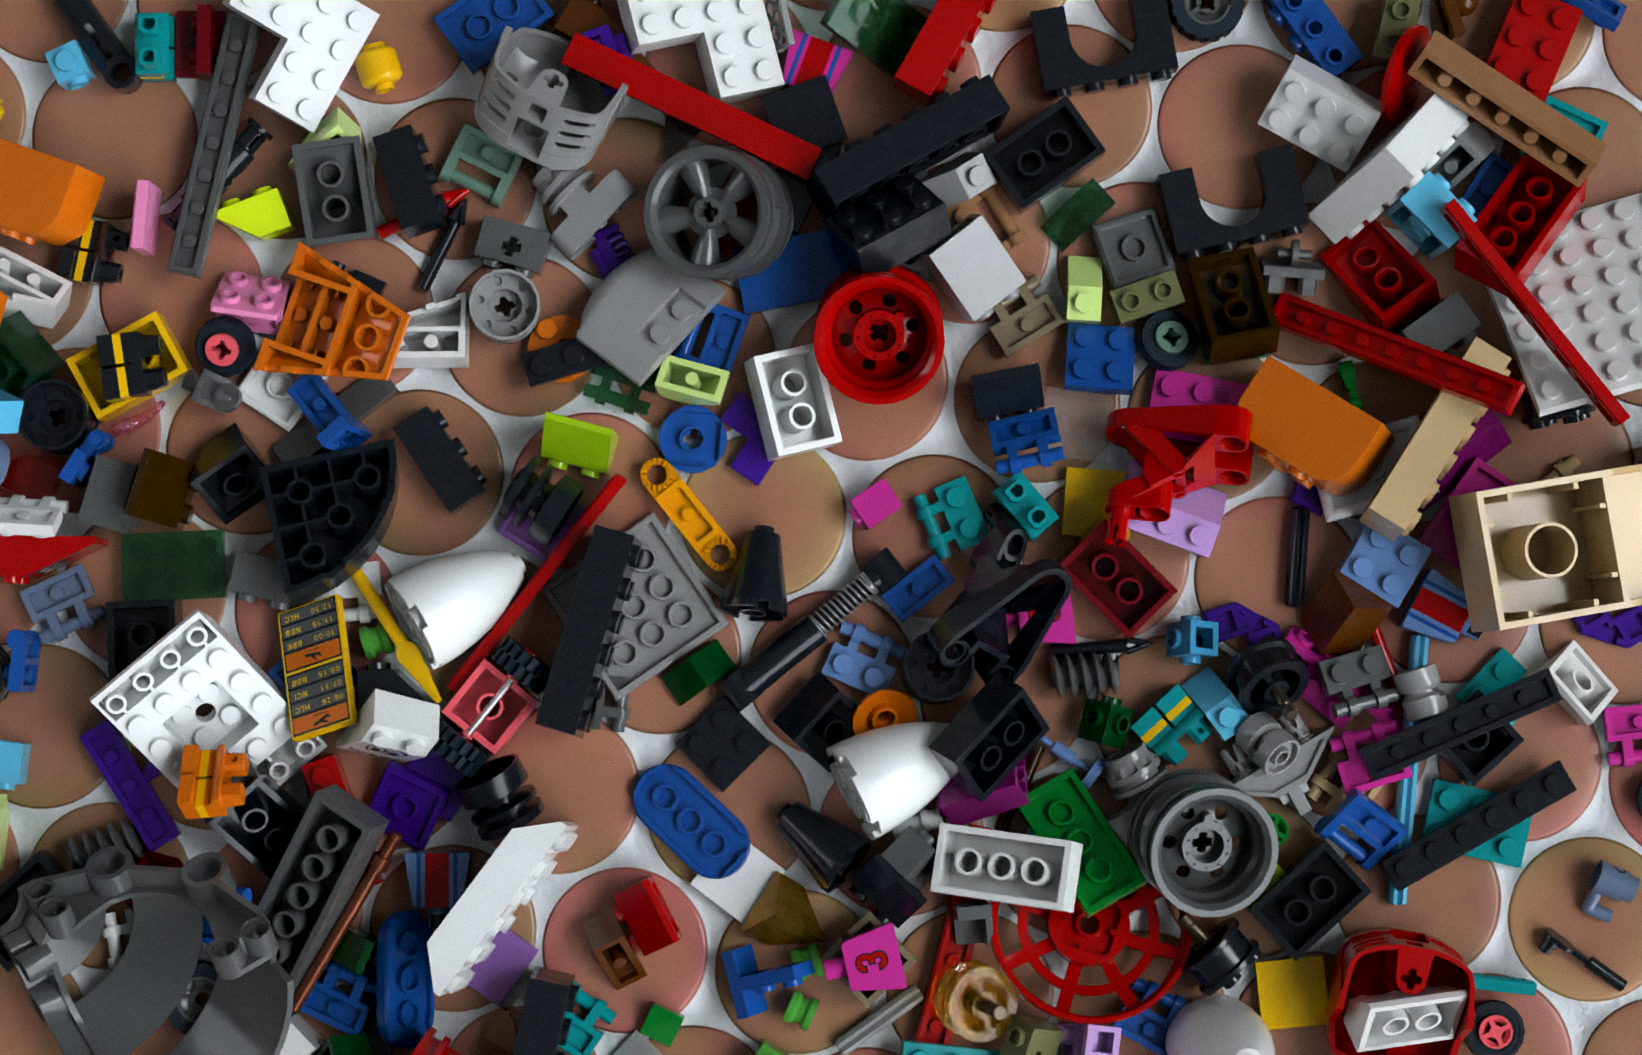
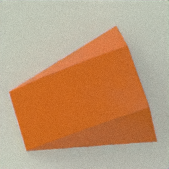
M299 241L288 270V274L297 277L293 292L275 341L264 338L253 370L388 381L411 316Z

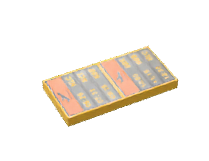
M334 594L278 613L292 740L299 743L358 723L342 597Z

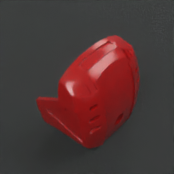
M1383 927L1369 928L1349 935L1342 942L1337 952L1327 1009H1325L1326 1037L1331 1051L1336 1055H1457L1461 1041L1464 1040L1474 1027L1475 981L1473 974L1465 964L1462 956L1453 947L1425 933ZM1442 985L1466 990L1468 997L1454 1039L1357 1053L1343 1022L1344 1014H1341L1344 1009L1346 1010L1350 998H1356L1361 995L1371 996L1391 991H1402L1411 995L1421 992L1425 986L1435 987ZM1347 991L1352 992L1350 997L1347 996Z

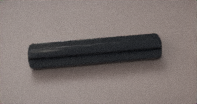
M1293 507L1291 509L1284 601L1288 607H1302L1304 604L1310 509L1306 507Z

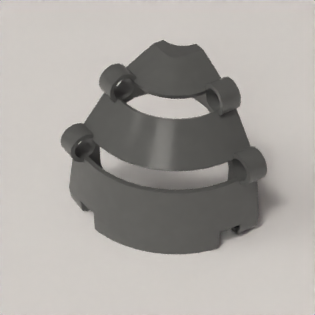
M108 846L92 854L87 860L85 868L32 879L17 888L19 899L16 910L10 919L0 927V939L25 985V992L31 1005L43 1024L51 1031L64 1055H129L154 1034L175 1009L194 974L203 940V917L209 923L214 940L208 947V952L218 977L200 1016L184 1038L168 1055L280 1054L289 1030L293 1011L294 982L277 962L276 953L278 952L279 945L270 921L262 909L236 892L235 879L227 859L222 854L215 852L199 854L188 860L182 868L136 865L131 852L127 848ZM131 898L134 921L128 945L121 959L103 982L85 997L73 1003L63 977L78 967L97 944L104 927L106 909L113 904Z

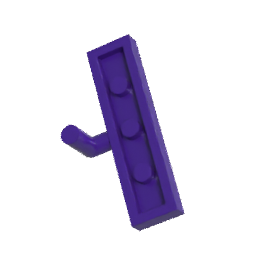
M108 719L79 737L150 852L156 851L182 834L150 783L151 780L162 773L151 762L142 770L119 731Z

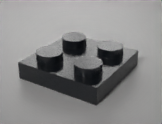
M724 696L675 743L722 792L771 745L740 712L737 713Z

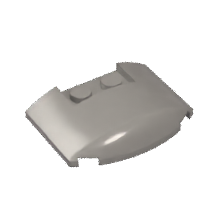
M654 248L644 250L622 262L597 286L583 310L580 330L578 329L577 340L640 387L726 295V290L710 278L693 277L673 269L660 258Z

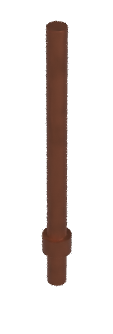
M391 829L379 851H374L368 863V870L296 989L293 1001L294 1011L299 1012L379 876L381 873L385 874L391 865L392 860L390 858L403 838V835L396 830Z

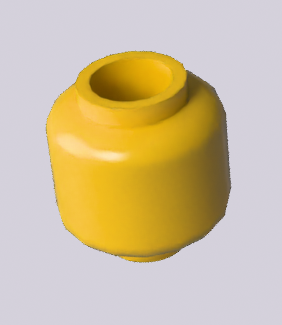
M383 41L363 46L359 51L360 54L354 60L361 86L369 90L375 89L376 94H383L394 90V83L398 82L403 76L396 49L392 46H386Z

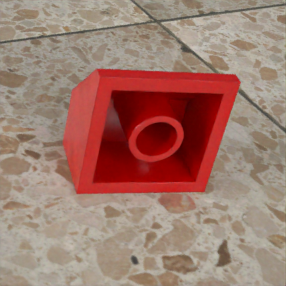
M652 875L613 895L616 901L611 904L619 921L626 920L632 932L628 933L627 937L635 952L641 950L645 957L681 939L682 933Z

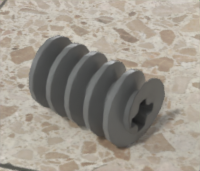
M1104 651L1102 659L1099 661L1096 652H1091L1086 662L1083 654L1077 653L1074 663H1072L1069 654H1063L1060 664L1054 654L1049 655L1050 690L1052 691V688H1056L1059 697H1063L1066 687H1069L1072 695L1077 696L1079 687L1083 686L1086 695H1090L1093 685H1096L1100 695H1104L1106 686L1110 685L1113 693L1118 694L1120 687L1118 654H1116L1113 661L1110 652Z
M123 818L120 820L119 831L109 823L107 824V835H103L98 828H95L93 840L85 832L81 833V844L79 845L72 837L68 838L67 854L72 871L85 868L86 862L92 854L108 846L125 847L131 852L132 857L134 852L137 857L143 858L144 849L136 828L129 826Z

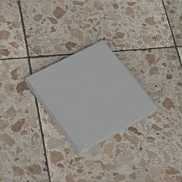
M651 513L623 532L635 536L642 543L641 549H644L645 552L640 568H634L631 581L635 582L632 597L629 602L624 601L621 614L625 615L622 630L619 635L614 633L611 647L615 648L612 663L608 667V673L606 674L603 669L601 679L605 680V685L616 701L730 625L654 513ZM584 560L541 588L564 624ZM608 676L630 679L628 685L620 688L615 687Z

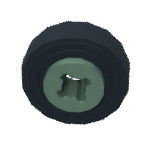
M1164 310L1152 314L1142 324L1138 333V349L1142 358L1150 366L1160 371L1172 372L1183 368L1194 358L1198 349V333L1194 324L1186 316L1176 311ZM1166 334H1168V336H1170L1174 340H1170L1169 338H1167Z

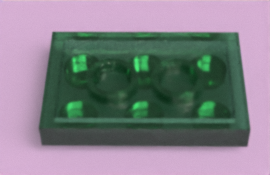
M833 0L821 19L820 24L889 77L894 78L928 18L905 0Z
M225 530L121 534L123 601L227 598Z

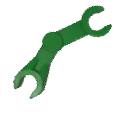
M1352 360L1338 363L1341 382L1346 393H1349V403L1363 410L1360 396L1356 392V374Z

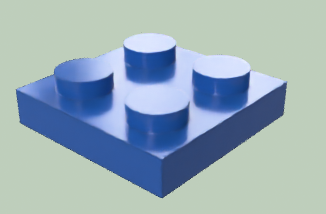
M1068 323L1063 390L1131 395L1133 390L1136 328Z

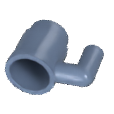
M1601 859L1591 875L1589 891L1582 903L1581 910L1589 916L1609 923L1613 910L1598 905L1601 896H1606L1618 902L1622 900L1631 903L1638 891L1640 878L1631 875L1630 871Z

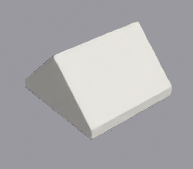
M1575 640L1569 642L1536 671L1549 668L1562 698L1558 703L1578 725L1582 726L1592 724L1619 691Z

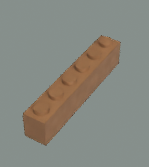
M1436 30L1421 49L1407 72L1408 75L1578 188L1597 166L1607 146L1605 142Z

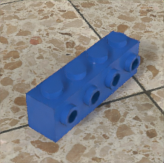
M1264 0L1270 8L1267 12L1272 21L1278 27L1282 25L1290 35L1287 37V40L1297 54L1302 52L1312 64L1339 77L1359 63L1364 57L1323 0Z

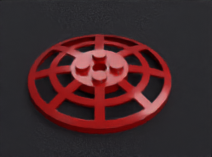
M1144 885L1135 890L1137 892L1136 895L1123 902L1120 899L1091 916L1097 923V931L1093 934H1087L1081 930L1079 921L1086 916L1076 900L1073 913L1010 904L1019 908L1017 930L1022 950L1005 956L998 933V909L1000 902L990 901L994 934L991 936V946L998 965L1009 983L1025 1000L1042 1012L1060 1020L1077 1024L1103 1025L1116 1023L1137 1016L1155 1005L1172 988L1181 975L1190 953L1193 937L1186 931L1187 928L1180 924L1178 947L1158 942L1160 925L1154 901L1163 897V895L1154 886L1147 888ZM1142 907H1145L1148 918V939L1129 933L1130 919L1128 914ZM1178 909L1179 916H1181L1185 911ZM1028 913L1047 920L1048 938L1031 945L1028 934ZM1123 947L1143 952L1136 966L1126 975L1122 976L1113 959L1120 953ZM1056 950L1062 958L1068 961L1069 964L1064 980L1049 971L1039 960V957ZM1154 955L1174 960L1171 970L1161 985L1147 998L1138 1002L1128 985L1133 983L1146 970ZM1029 962L1032 968L1044 980L1054 987L1061 989L1056 1007L1045 1003L1032 994L1018 980L1012 969ZM1101 966L1110 982L1098 986H1082L1077 984L1082 967ZM1116 992L1126 1008L1116 1013L1098 1016L1079 1015L1069 1012L1074 994L1080 996H1101Z

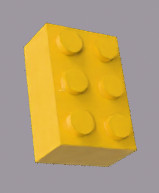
M154 311L114 333L137 331L143 335L161 336L164 354L147 357L148 368L165 367L169 386L152 391V396L136 397L117 403L105 401L101 370L105 369L100 367L97 343L66 359L98 420L108 422L180 383L184 380L188 370H193L164 315Z

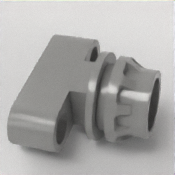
M543 166L534 177L532 184L539 190L540 201L545 206L551 205L549 212L555 216L565 211L568 215L551 234L550 239L571 261L580 256L594 242L596 237L593 234L598 229H602L607 225L609 217L614 212H622L637 195L638 191L617 169L605 176L595 188L591 186V183L596 174L592 170L586 171V166L575 170H551Z
M1144 741L1131 743L1125 746L1123 750L1115 751L1104 760L1108 770L1107 783L1110 788H1115L1112 792L1114 799L1127 798L1129 802L1128 805L1106 818L1124 847H1128L1127 828L1129 818L1138 798L1147 788L1168 772L1164 765L1159 766L1161 760L1158 755L1147 749ZM1189 806L1181 812V815L1191 810V807Z

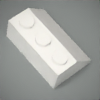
M1442 985L1435 987L1425 986L1421 992L1411 995L1402 991H1391L1371 996L1361 995L1349 999L1343 1022L1357 1053L1454 1039L1468 994L1465 989Z

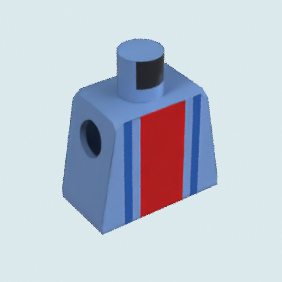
M1432 568L1426 569L1397 627L1448 644H1454L1460 633L1477 641L1482 632L1471 631L1465 592Z
M408 851L404 853L413 908H429V928L439 927L448 915L449 908L454 907L468 888L473 851Z

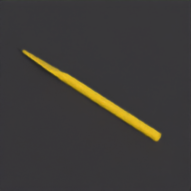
M358 570L351 578L396 646L398 661L436 703H440L442 700L419 647L407 640L363 570Z

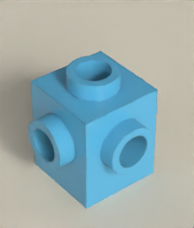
M1185 615L1180 617L1179 622L1167 624L1165 644L1167 646L1166 658L1180 659L1181 665L1194 666L1200 665L1201 659L1217 657L1219 622L1203 621L1201 616Z

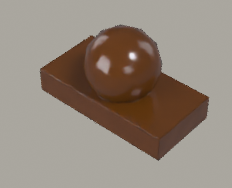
M1434 0L1445 36L1453 41L1461 38L1466 33L1461 17L1472 14L1476 10L1479 0Z

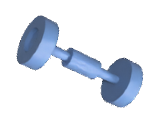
M1045 735L1040 740L1051 748L1050 752L1068 765L1073 763L1085 772L1081 782L1087 790L1105 767L1104 760L1099 756L1089 767L1076 758L1077 754L1058 740L1053 742Z

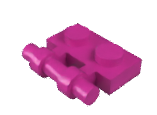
M1642 704L1604 708L1602 718L1605 742L1619 741L1620 745L1619 751L1607 752L1608 765H1622L1625 768L1633 767L1634 763L1642 762V748L1633 749L1632 742L1633 739H1642Z
M1395 720L1381 723V721L1370 723L1371 727L1356 732H1352L1350 729L1341 732L1339 737L1329 739L1332 752L1343 749L1347 751L1348 758L1336 762L1346 796L1355 788L1363 792L1413 777L1410 766L1378 780L1370 781L1357 751L1356 745L1373 740L1378 741L1399 732Z

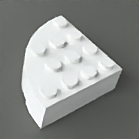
M1433 92L1414 112L1382 139L1308 214L1309 218L1334 244H1337L1345 236L1351 240L1364 228L1365 225L1362 222L1365 219L1371 223L1384 211L1381 205L1384 204L1390 207L1404 194L1402 188L1410 190L1425 176L1421 171H1428L1440 159L1436 153L1443 154L1456 141L1452 135L1457 138L1469 127L1471 123L1467 119L1470 115Z

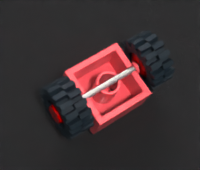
M509 635L491 656L508 674L490 659L484 658L442 710L443 714L463 730H458L442 718L439 720V740L432 749L470 778L476 774L489 758V755L473 742V738L494 755L499 754L541 702L518 682L520 681L524 686H527L531 691L539 695L546 687L551 668L541 661L536 654L522 646Z

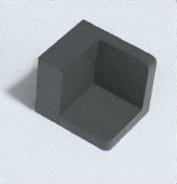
M986 900L953 903L952 914L955 943L958 945L984 943L987 946L992 945L991 936L994 934L991 904Z

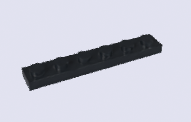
M1545 668L1359 748L1357 751L1370 781H1375L1559 702L1562 698L1549 668Z
M1556 760L1384 858L1380 863L1396 891L1399 892L1577 789L1561 761Z

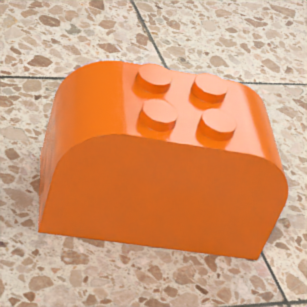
M0 138V234L35 246L36 240L54 246L67 245L65 243L80 238L86 231L106 178L77 164Z
M1269 355L1238 403V406L1248 409L1253 414L1250 442L1259 450L1257 455L1263 458L1267 465L1280 473L1285 468V472L1291 475L1295 482L1308 490L1315 486L1325 493L1336 496L1348 495L1358 491L1371 478L1395 441L1393 435L1381 421Z

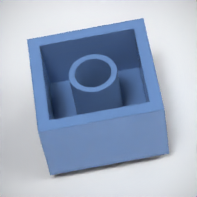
M1362 524L1336 570L1392 604V609H1397L1432 549L1409 535L1406 538L1400 535L1392 542L1365 524Z

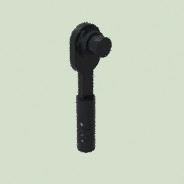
M1546 928L1543 932L1544 937L1538 948L1544 954L1550 955L1553 950L1560 948L1585 963L1584 967L1617 991L1621 992L1627 985V980L1593 956L1589 958L1553 929Z

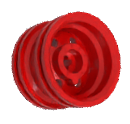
M900 264L887 272H869L860 275L849 268L837 276L824 291L816 312L813 342L815 357L821 372L839 392L861 403L873 405L893 404L910 398L923 389L935 375L942 361L945 345L942 309L937 295L927 281L915 271ZM887 293H892L896 297V302L892 306H886L883 303V297ZM852 301H859L862 304L863 308L860 313L855 314L850 311L849 305ZM911 318L919 321V327L914 331L908 330L906 327V322ZM873 324L877 326L885 324L886 334L882 335L880 332L875 335L872 334ZM841 334H849L852 337V343L850 345L841 344L839 341ZM899 351H906L909 354V358L905 362H898L896 354ZM868 358L874 360L876 365L873 369L868 370L863 367L862 362Z

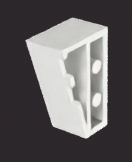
M0 246V291L8 297L2 319L53 329L70 305L73 282Z
M466 292L457 294L456 297L439 303L432 302L426 304L423 308L407 313L411 318L393 368H469L470 310L469 298Z

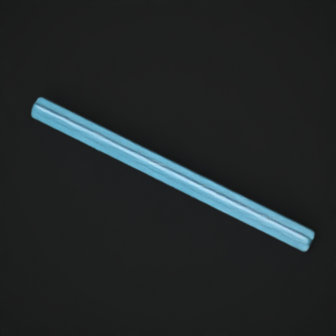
M1416 634L1410 636L1407 671L1427 665L1428 636ZM1403 710L1402 730L1422 722V719L1407 722ZM1419 762L1410 765L1413 777L1397 781L1394 817L1406 826L1408 833L1391 848V854L1412 843ZM1389 879L1387 902L1392 905H1405L1408 887L1398 892Z

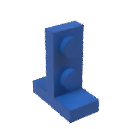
M303 374L286 390L318 430L319 434L316 438L323 447L336 451L360 446L373 435L366 424L354 419L321 376Z
M752 944L739 946L721 953L738 1020L767 1011L768 1006L764 993L777 989L776 984L782 983L783 989L803 984L802 977L815 973L812 959L758 970Z

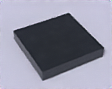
M826 75L761 97L771 125L821 149L848 141Z

